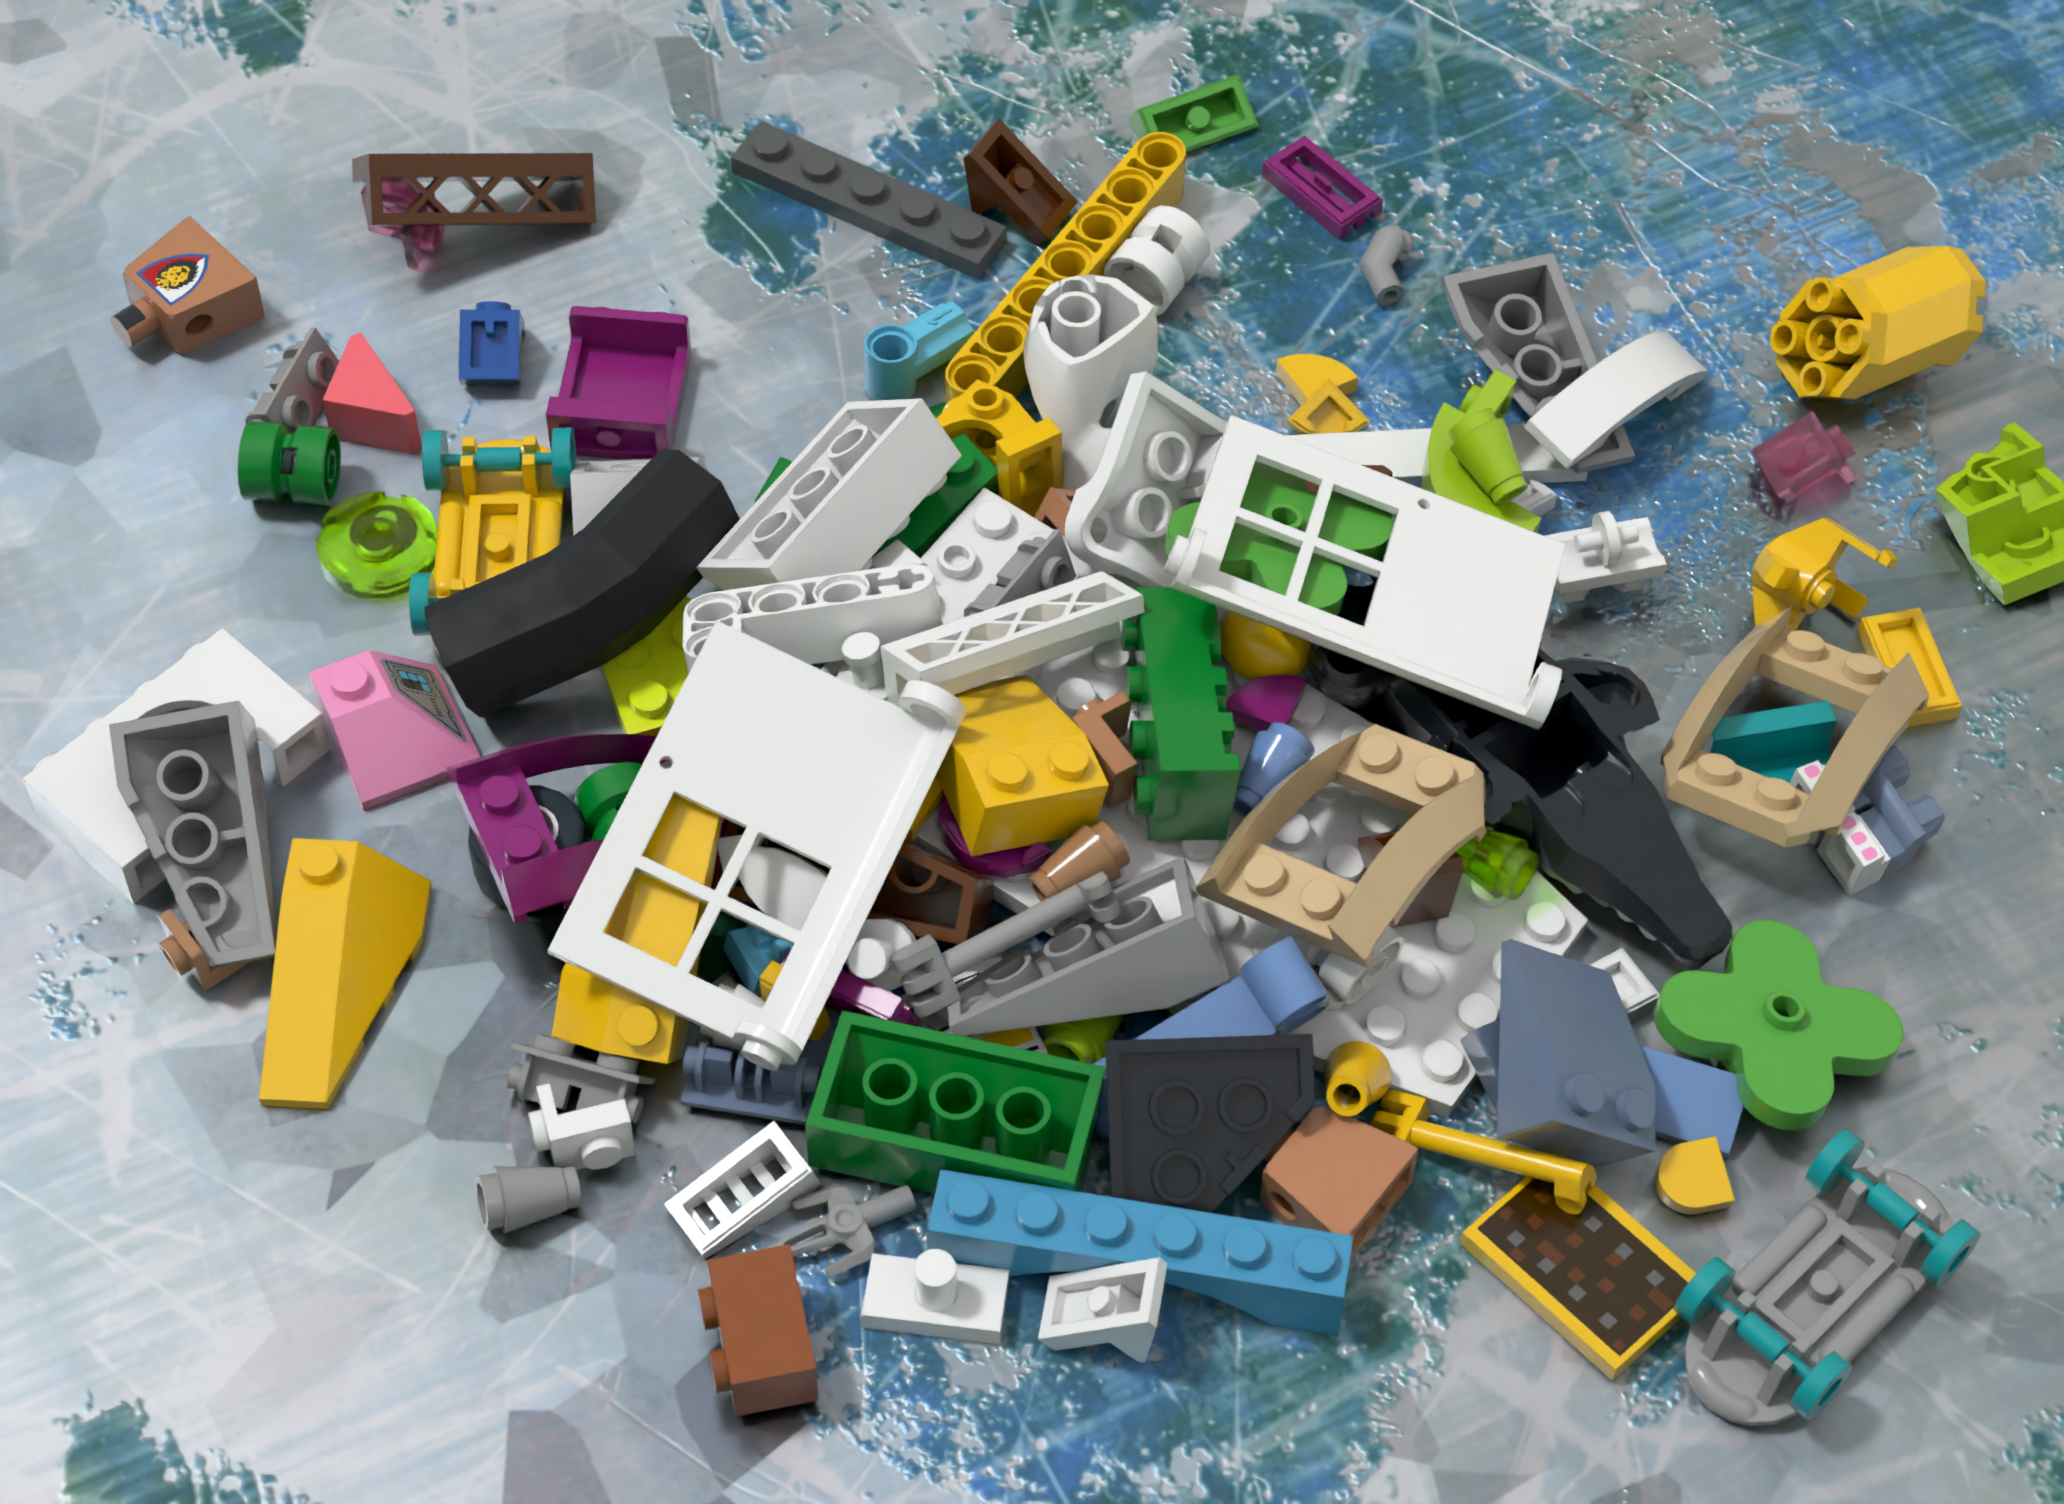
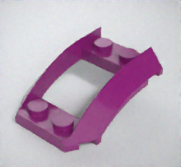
M585 734L555 737L521 744L447 767V775L514 924L527 921V913L562 902L564 908L570 907L604 839H599L558 850L526 778L585 765L624 762L643 764L657 736ZM662 760L660 764L664 762L668 763V760ZM722 818L719 838L724 836L727 820L725 818ZM717 849V855H716V861H715V867H714V873H713V879H712L711 889H713V882H714L715 879H716V873H717V868H718V863H719V857H720V856H719L718 849Z

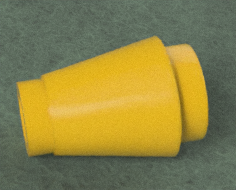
M1350 1041L1339 1045L1330 1053L1324 1067L1328 1105L1339 1115L1354 1116L1379 1100L1386 1093L1391 1082V1068L1387 1058L1377 1047L1362 1041Z

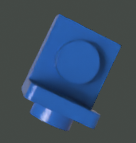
M497 301L479 302L475 305V310L460 309L458 379L461 385H521L522 336H525V322L520 310H511V305Z

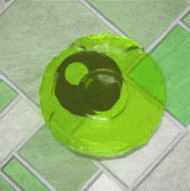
M369 491L345 499L327 513L321 523L322 530L318 535V539L316 536L315 550L325 579L341 593L360 599H389L409 592L412 573H431L435 567L438 528L431 512L413 497L400 494L401 499L386 497L385 491Z

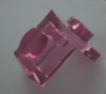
M382 182L383 213H404L418 197L404 182ZM364 185L361 191V196L367 221L366 191ZM424 203L416 213L435 212ZM368 226V231L401 239L407 267L420 270L428 254L436 252L440 247L444 235V226Z
M1811 411L1751 450L1776 494L1784 504L1795 499L1835 472L1839 473L1846 484L1858 478L1847 459L1856 454L1849 440L1837 423L1827 429L1814 411Z

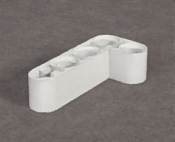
M902 564L703 594L692 599L685 606L683 612V650L689 673L716 620L808 664L844 660L842 645L849 636L855 633L871 632L879 638L882 646L943 625L934 573L932 569L925 565Z

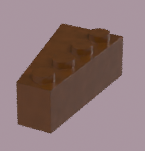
M726 820L723 837L742 835L746 828ZM767 838L761 844V846L777 847L800 855ZM905 839L866 919H893L904 924L915 936L924 937L930 934L935 940L960 944L986 931L995 880L924 845ZM800 855L829 874L830 868ZM720 857L713 890L716 889L723 875ZM739 879L728 897L754 903L747 895Z

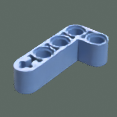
M1288 937L1269 946L1248 960L1240 969L1241 975L1135 1039L1285 1035L1325 1010L1329 1005V994L1295 939ZM1106 1057L1094 1064L1106 1067ZM1106 1077L1096 1125V1131L1103 1142L1108 1141Z

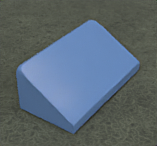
M1639 1045L1656 1085L1655 1137L1680 1144L1716 1136L1722 1157L1728 1159L1744 1106L1738 1095L1736 1074Z

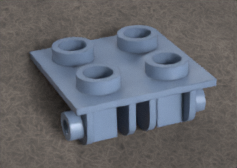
M824 1006L831 1022L828 1030L819 1042L808 1038L796 1064L786 1065L781 1063L777 1071L765 1069L747 1060L740 1053L742 1048L740 1051L713 1046V1038L700 1033L699 1029L695 1046L688 1045L684 1055L683 1072L688 1074L680 1100L681 1105L805 1125L840 1013Z

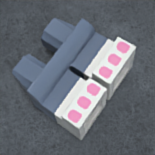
M1896 746L1890 747L1869 777L1844 820L1841 833L1837 837L1823 831L1811 832L1809 840L1812 845L1821 842L1817 852L1848 897L1911 864L1920 845L1937 834L1945 820V814L1932 796L1924 794L1905 803L1896 791L1897 788L1906 784L1911 774L1908 762ZM1819 760L1797 768L1790 784L1795 789L1810 795L1825 765H1821Z

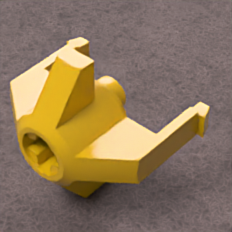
M1821 518L1782 534L1771 540L1763 548L1752 569L1755 627L1792 606L1787 627L1796 631L1807 613H1813L1817 609L1821 610L1829 602L1853 618L1858 619L1870 598L1837 578L1835 565L1844 550L1850 544L1888 568H1894L1898 559L1891 550L1883 549L1881 551L1829 518Z

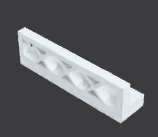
M1099 571L882 645L880 647L888 702L899 704L898 699L906 683L910 680L928 682L955 695L1121 637L1119 621L1145 612L1143 594L1107 573Z

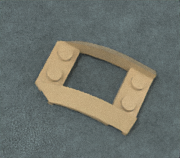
M1792 606L1757 625L1721 661L1688 707L1663 750L1660 764L1665 766L1666 770L1664 788L1667 799L1784 848L1809 843L1811 832L1823 831L1835 837L1841 833L1844 820L1869 777L1890 747L1908 727L1910 716L1917 709L1922 711L1927 706L1929 693L1909 652L1893 669L1889 668L1873 656L1851 653L1824 642L1820 636L1812 632L1795 631L1788 628L1787 624ZM1756 674L1856 714L1825 765L1810 795L1795 789L1792 784L1785 780L1768 778L1736 765L1732 759L1724 755L1702 751L1727 709Z
M1374 724L1364 731L1331 746L1293 771L1272 788L1240 823L1195 887L1198 895L1368 968L1374 959L1372 949L1389 924L1397 925L1428 880L1459 848L1471 839L1481 842L1487 833L1484 817L1486 790L1483 772L1471 761ZM1330 782L1413 815L1388 841L1358 883L1269 847L1274 837L1299 808Z

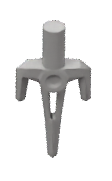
M835 1183L792 1201V1207L796 1210L828 1202V1214L763 1249L787 1244L792 1246L823 1231L827 1235L793 1246L791 1250L794 1258L835 1244L847 1246L852 1252L825 1268L826 1275L832 1277L870 1260L872 1253L875 1251L874 1238L870 1229L917 1210L916 1202L909 1186L903 1185L857 1204L848 1187Z

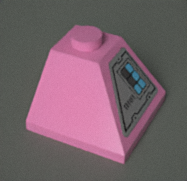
M367 650L309 672L317 709L323 714L328 737L363 810L448 779L447 767L481 757L436 665Z

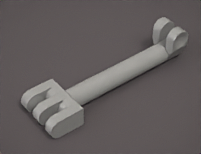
M1102 871L943 953L940 952L936 941L930 934L895 951L890 959L896 972L911 970L901 978V983L906 994H918L911 1000L916 1016H929L962 999L953 977L1085 909H1088L1093 918L1099 923L1109 922L1117 918L1122 910L1117 898L1111 893L1112 887L1107 875Z

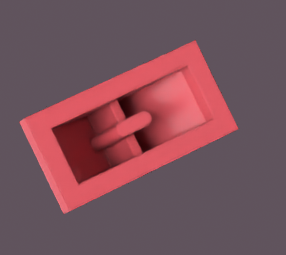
M359 332L350 336L323 398L328 427L337 429L341 441L410 454L421 450L422 445L415 409L363 334Z

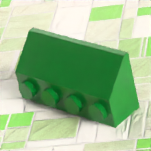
M842 1010L805 1124L808 1166L898 1186L908 1185L911 1189L934 1194L940 1169L1082 1192L1091 1158L1106 1077V1067Z

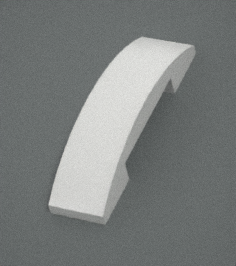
M1653 332L1625 345L1586 371L1531 417L1524 428L1568 469L1600 448L1613 430L1663 397L1670 401L1702 381L1709 371L1668 332Z

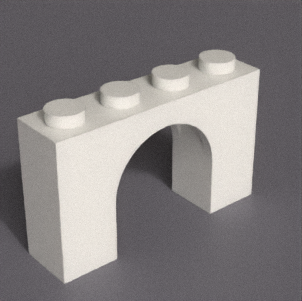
M221 628L204 642L192 646L182 659L158 677L140 685L130 698L105 717L92 721L81 735L57 753L43 758L34 767L33 771L22 779L34 814L134 904L165 880L166 877L145 842L146 839L132 811L127 807L117 787L109 724L239 700L255 719L262 770L281 787H284L331 750L323 714Z

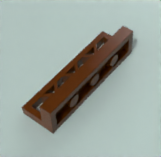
M593 153L366 154L352 159L353 183L365 182L367 226L596 223ZM543 181L538 187L532 183ZM555 181H577L579 211H561L544 195L545 192ZM382 182H404L418 197L404 213H383ZM420 182L431 183L425 188ZM443 182H461L474 195L461 212H449L433 196V193ZM476 182L487 183L483 187H480ZM499 182H517L530 195L516 212H506L489 195ZM426 203L435 213L416 212ZM482 203L490 212L473 211ZM538 203L546 212H529V210Z

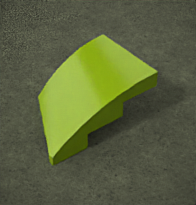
M2013 422L2001 430V441L1987 454L1977 451L1966 461V465L1961 471L1952 474L1936 488L1937 501L1959 546L1980 579L2003 605L2064 581V482L2045 466L2044 446L2016 422Z

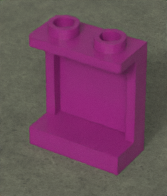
M572 306L569 314L571 341L558 397H549L546 411L550 449L553 428L573 427L577 456L624 460L652 459L661 449L673 450L692 355L688 317L666 312Z

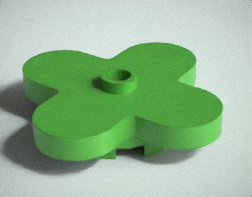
M1255 461L1240 507L1305 532L1317 492L1310 491L1304 479ZM1332 490L1318 537L1380 561L1385 555L1394 521L1390 512ZM1200 502L1184 505L1171 516L1164 544L1168 557L1177 535L1188 538ZM1234 523L1219 571L1285 596L1300 547ZM1313 553L1298 601L1337 616L1342 608L1347 590V577L1343 569L1352 567Z
M1774 920L1752 921L1736 931L1725 956V973L1692 970L1672 976L1664 984L1654 1008L1656 1028L1666 1042L1687 1055L1709 1059L1715 1068L1721 1062L1729 1072L1736 1074L1737 1091L1744 1107L1761 1122L1783 1130L1805 1129L1813 1126L1823 1117L1834 1092L1833 1073L1871 1076L1886 1070L1893 1062L1904 1035L1903 1025L1898 1014L1880 997L1859 989L1824 984L1821 979L1818 953L1812 942L1796 928Z

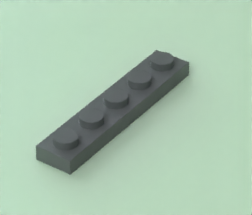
M763 121L759 122L731 156L732 173L976 279L980 278L1007 243V226Z

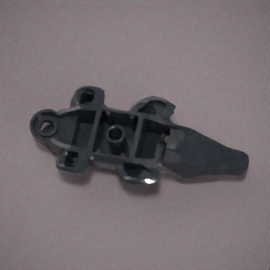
M1368 574L1373 583L1367 586H1353L1347 583L1342 608L1337 616L1364 626L1378 577ZM1317 646L1307 652V662L1317 685L1327 696L1351 711L1371 708L1390 730L1475 763L1483 772L1485 778V827L1488 828L1499 822L1504 826L1517 828L1525 834L1533 847L1539 864L1550 877L1563 882L1573 893H1587L1603 907L1610 906L1614 908L1621 919L1638 925L1645 937L1653 941L1659 940L1663 943L1673 957L1684 963L1686 969L1690 971L1699 970L1712 958L1724 952L1733 937L1732 924L1701 881L1656 787L1627 751L1624 734L1628 731L1635 732L1641 730L1645 726L1660 720L1648 688L1629 668L1612 663L1575 657L1554 661L1539 648L1531 680L1542 662L1561 668L1562 676L1549 714L1540 729L1536 730L1327 648Z

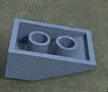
M1513 939L1503 941L1501 947L1497 1137L1572 1160L1588 1163L1596 1167L1655 1152L1656 1085L1610 972Z

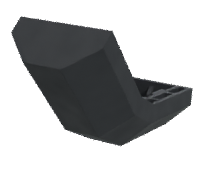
M661 449L584 529L548 553L425 606V619L444 669L466 708L480 718L607 664L651 634L701 581L703 576L696 567L740 520L722 482L680 450Z

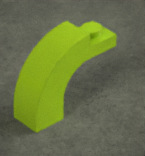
M1495 369L1483 388L1476 384L1471 387L1462 401L1459 410L1445 402L1441 406L1430 433L1422 469L1421 487L1429 492L1538 533L1542 520L1541 517L1512 501L1495 505L1492 497L1485 492L1450 450L1454 443L1448 432L1464 418L1487 408L1492 409L1497 419L1504 418L1508 413L1517 380Z

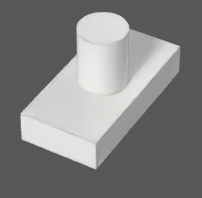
M941 1249L924 1251L917 1259L872 1253L861 1314L862 1328L1000 1344L1009 1288V1270L955 1263V1260L948 1252Z

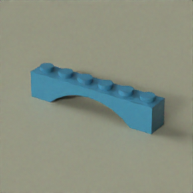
M941 1169L927 1228L928 1250H944L958 1264L1008 1269L1009 1278L1025 1274L1075 1272L1160 1257L1168 1263L1164 1281L1166 1284L1215 1298L1249 1313L1268 1325L1339 1336L1353 1236Z

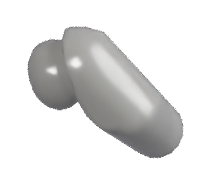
M1394 224L1384 226L1374 233L1360 260V268L1378 304L1382 306L1392 305L1403 296L1404 290L1393 269V265L1396 261H1403L1407 258L1403 250L1412 252L1414 247L1411 234Z

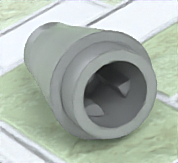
M493 1166L490 1174L476 1177L477 1205L485 1230L500 1228L501 1232L506 1234L565 1212L567 1209L580 1207L581 1205L579 1179L573 1166L565 1168Z

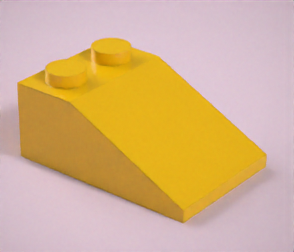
M1027 675L995 680L954 695L966 706L967 712L936 776L971 856L1028 846L1037 842L1044 843L1069 838L1081 824H1086L1090 827L1097 822L1109 784L1086 734Z

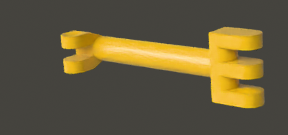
M1396 1090L1386 1091L1380 1102V1107L1384 1111H1376L1369 1124L1415 1147L1554 1183L1556 1204L1560 1209L1569 1214L1577 1215L1582 1212L1587 1201L1586 1193L1591 1192L1597 1180L1595 1168L1588 1163L1427 1122L1430 1111L1426 1098Z

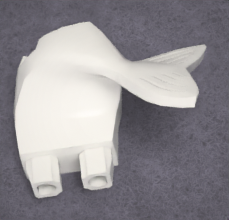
M1079 275L1049 285L1035 304L1025 336L1024 363L1033 399L1042 420L1049 417L1062 432V489L1076 490L1090 481L1096 473L1130 375L1145 371L1152 375L1158 359V324L1154 305L1117 278L1099 275Z

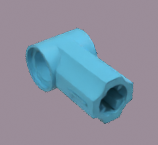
M953 301L947 304L941 303L904 326L894 324L881 325L867 333L864 339L863 384L867 395L873 400L909 399L916 390L917 379L952 359L975 333L966 317L965 311Z

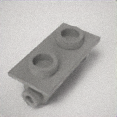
M316 327L310 328L303 341H298L295 345L286 348L283 353V360L269 383L274 392L263 393L255 409L247 415L245 419L246 424L250 421L284 423L290 433H294L298 426H312L324 406V395L339 363V360Z
M1055 529L1046 540L1042 537H1035L1032 541H1023L1018 546L1016 553L996 575L999 584L1006 587L989 583L973 603L968 604L964 609V617L1073 581L1076 573L1061 531Z
M536 1034L534 1045L512 1042L510 1049L526 1053L523 1065L519 1063L513 1064L507 1081V1088L517 1091L519 1099L539 1103L536 1086L550 1083L556 1108L566 1109L571 1088L576 1086L582 1088L576 1110L625 1099L631 1123H637L643 1108V1097L634 1095L637 1084L654 1085L655 1078L636 1073L638 1060L599 1052L597 1062L573 1056L575 1043L542 1034Z

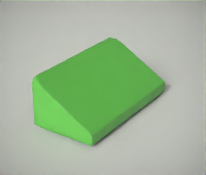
M1238 74L1139 108L1128 118L1133 131L1139 139L1153 132L1173 134L1182 140L1186 147V153L1259 127Z

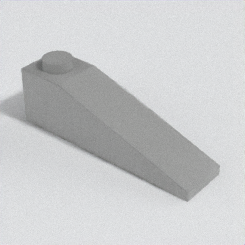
M1554 253L1442 277L1441 284L1460 333L1492 372L1497 369L1517 380L1513 397L1530 418L1573 381L1598 364ZM1623 424L1611 432L1600 448L1571 466L1576 474L1633 461L1635 454Z
M237 700L109 724L117 787L127 807L132 811L146 839L145 842L165 875L175 895V900L203 951L209 966L214 969L275 957L277 936L265 790L255 719Z
M1184 856L1128 880L1111 890L1122 910L1121 914L1114 920L1099 923L1092 916L1083 923L1077 924L1076 920L1070 917L1052 928L1055 935L1046 942L1044 948L1030 956L1029 953L1024 951L1014 952L958 987L957 989L962 999L947 1006L949 1028L952 1033L960 1036H969L1165 1009L1183 1001H1198L1215 991L1219 985L1229 981L1223 949L1203 900L1196 891V883Z

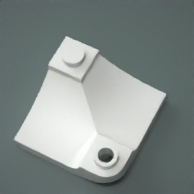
M1147 371L1131 374L1096 473L1084 486L1076 489L1066 517L1065 538L1072 553L1099 571L1129 578L1144 587H1171L1175 576L1164 572L1168 559L1164 544L1170 518L1180 507L1200 502L1227 422ZM1216 606L1219 623L1227 610Z

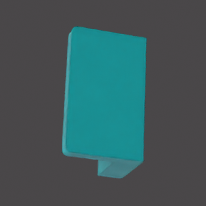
M1827 701L1722 717L1702 751L1724 755L1732 759L1736 765L1768 778H1779L1790 783L1797 768L1819 760L1821 765L1827 764L1830 758L1828 748L1837 720L1830 703Z

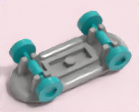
M1849 1129L1840 1131L1818 1154L1805 1175L1804 1182L1818 1194L1737 1275L1732 1267L1719 1257H1715L1695 1274L1677 1299L1674 1311L1691 1325L1684 1355L1686 1374L1695 1394L1710 1411L1727 1421L1747 1426L1774 1425L1798 1414L1807 1421L1811 1420L1827 1406L1841 1389L1852 1371L1853 1366L1850 1362L1929 1281L1936 1287L1943 1285L1971 1254L1980 1239L1981 1232L1964 1219L1959 1220L1952 1226L1951 1218L1941 1201L1925 1186L1907 1175L1883 1168L1876 1161L1869 1167L1854 1169L1853 1166L1861 1155L1865 1142Z

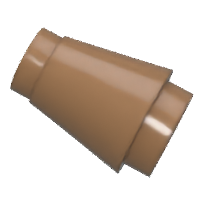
M1098 820L1090 827L1086 824H1081L1038 868V871L1028 877V882L1037 898L1042 902L1101 871L1107 875L1109 882L1115 881L1121 877L1120 870L1130 863V858L1116 833L1104 821Z

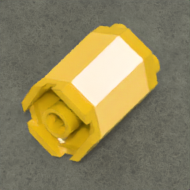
M1951 246L1906 247L1835 278L1816 277L1808 279L1782 310L1780 321L1771 329L1770 346L1777 354L1776 364L1797 395L1810 399H1856L1931 366H1953L1982 333L1984 315L1976 314L1977 297L1985 298L1986 280L1962 248Z

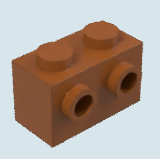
M790 1244L707 1260L710 1286L697 1289L704 1330L718 1328L722 1349L709 1351L714 1383L717 1393L730 1391L735 1417L819 1400L816 1365Z

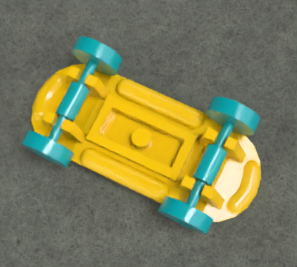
M573 427L553 428L551 451L543 445H539L536 436H524L523 440H492L478 445L475 437H462L463 452L460 454H448L445 430L424 431L422 440L424 486L426 491H441L434 575L433 573H412L410 579L409 610L411 629L414 636H431L432 638L425 619V606L542 556L561 544L564 489H571L570 473L576 466V443ZM432 638L433 645H434V647H435V649H436V651H437L436 645H435L434 640H433V638Z

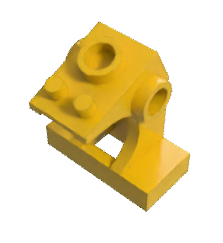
M977 379L959 397L952 398L945 405L942 413L936 418L950 439L964 433L997 468L998 496L1032 517H1035L1050 487L1062 489V432L1049 417L1036 423L1012 394Z

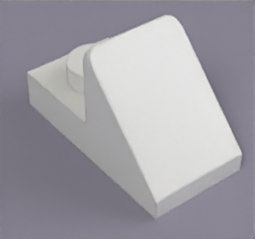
M1158 1257L1049 1276L1038 1340L1054 1351L1111 1343L1137 1362H1146L1157 1328L1168 1263Z

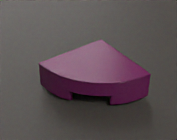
M1269 675L1256 678L1243 684L1229 697L1226 702V712H1232L1234 723L1258 732L1267 731L1274 722L1289 725L1304 694L1307 680L1291 675Z

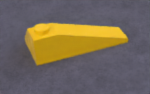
M673 794L642 856L711 888L723 817ZM635 870L604 933L677 967L708 904ZM700 953L690 971V974L696 977ZM567 962L565 963L561 973L551 1036L603 1053L665 1064L683 1058L689 1026L688 1020Z
M292 838L281 896L259 1094L261 1106L329 1108L363 1049V1037L380 1007L385 1009L395 993L394 983L408 959L413 960L423 944L432 893L431 880L358 841Z

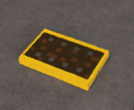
M1526 1176L1462 1232L1460 1244L1613 1381L1682 1318L1674 1311V1306L1696 1272L1595 1184L1591 1192L1586 1193L1587 1201L1582 1212L1574 1215L1563 1211L1557 1206L1554 1196V1183Z

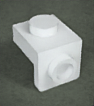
M550 1083L536 1086L540 1110L529 1112L528 1117L537 1153L550 1150L554 1167L565 1168L573 1166L575 1170L586 1167L589 1169H603L616 1164L623 1158L636 1155L631 1120L625 1099L558 1115Z

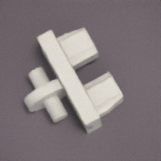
M1610 511L1599 512L1593 515L1592 527L1544 535L1565 544L1554 587L1559 601L1563 604L1584 600L1590 589L1612 585L1613 589H1617L1622 593L1641 590L1646 579L1665 575L1667 563L1655 544L1648 517L1616 522Z

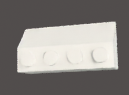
M922 398L847 402L696 568L704 578L722 590L867 570L873 562L871 557L885 541L905 529L910 521L909 514L925 497L935 493L944 485L947 480L946 473L962 455Z

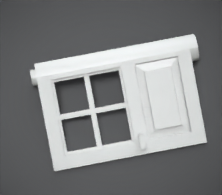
M1230 415L1189 536L1185 538L1177 535L1167 559L1164 572L1175 576L1171 589L1536 730L1540 729L1548 716L1560 685L1562 669L1545 662L1539 665L1532 680L1531 677L1565 548L1564 543ZM1255 461L1320 485L1305 532L1240 507ZM1332 490L1396 515L1383 562L1318 537ZM1234 523L1300 547L1285 596L1219 571ZM1313 553L1378 577L1364 626L1298 601Z
M716 620L547 953L743 1046L740 1052L741 1055L760 1067L777 1071L781 1063L786 1065L796 1064L967 712L966 706L961 700L941 687L920 680H910L906 683L898 699L899 705L902 707L900 708ZM662 760H668V763L664 762L660 764ZM673 794L746 828L715 890L642 856ZM758 834L831 869L801 931L728 897ZM635 870L708 904L677 967L604 933ZM720 911L793 945L763 1008L690 974Z

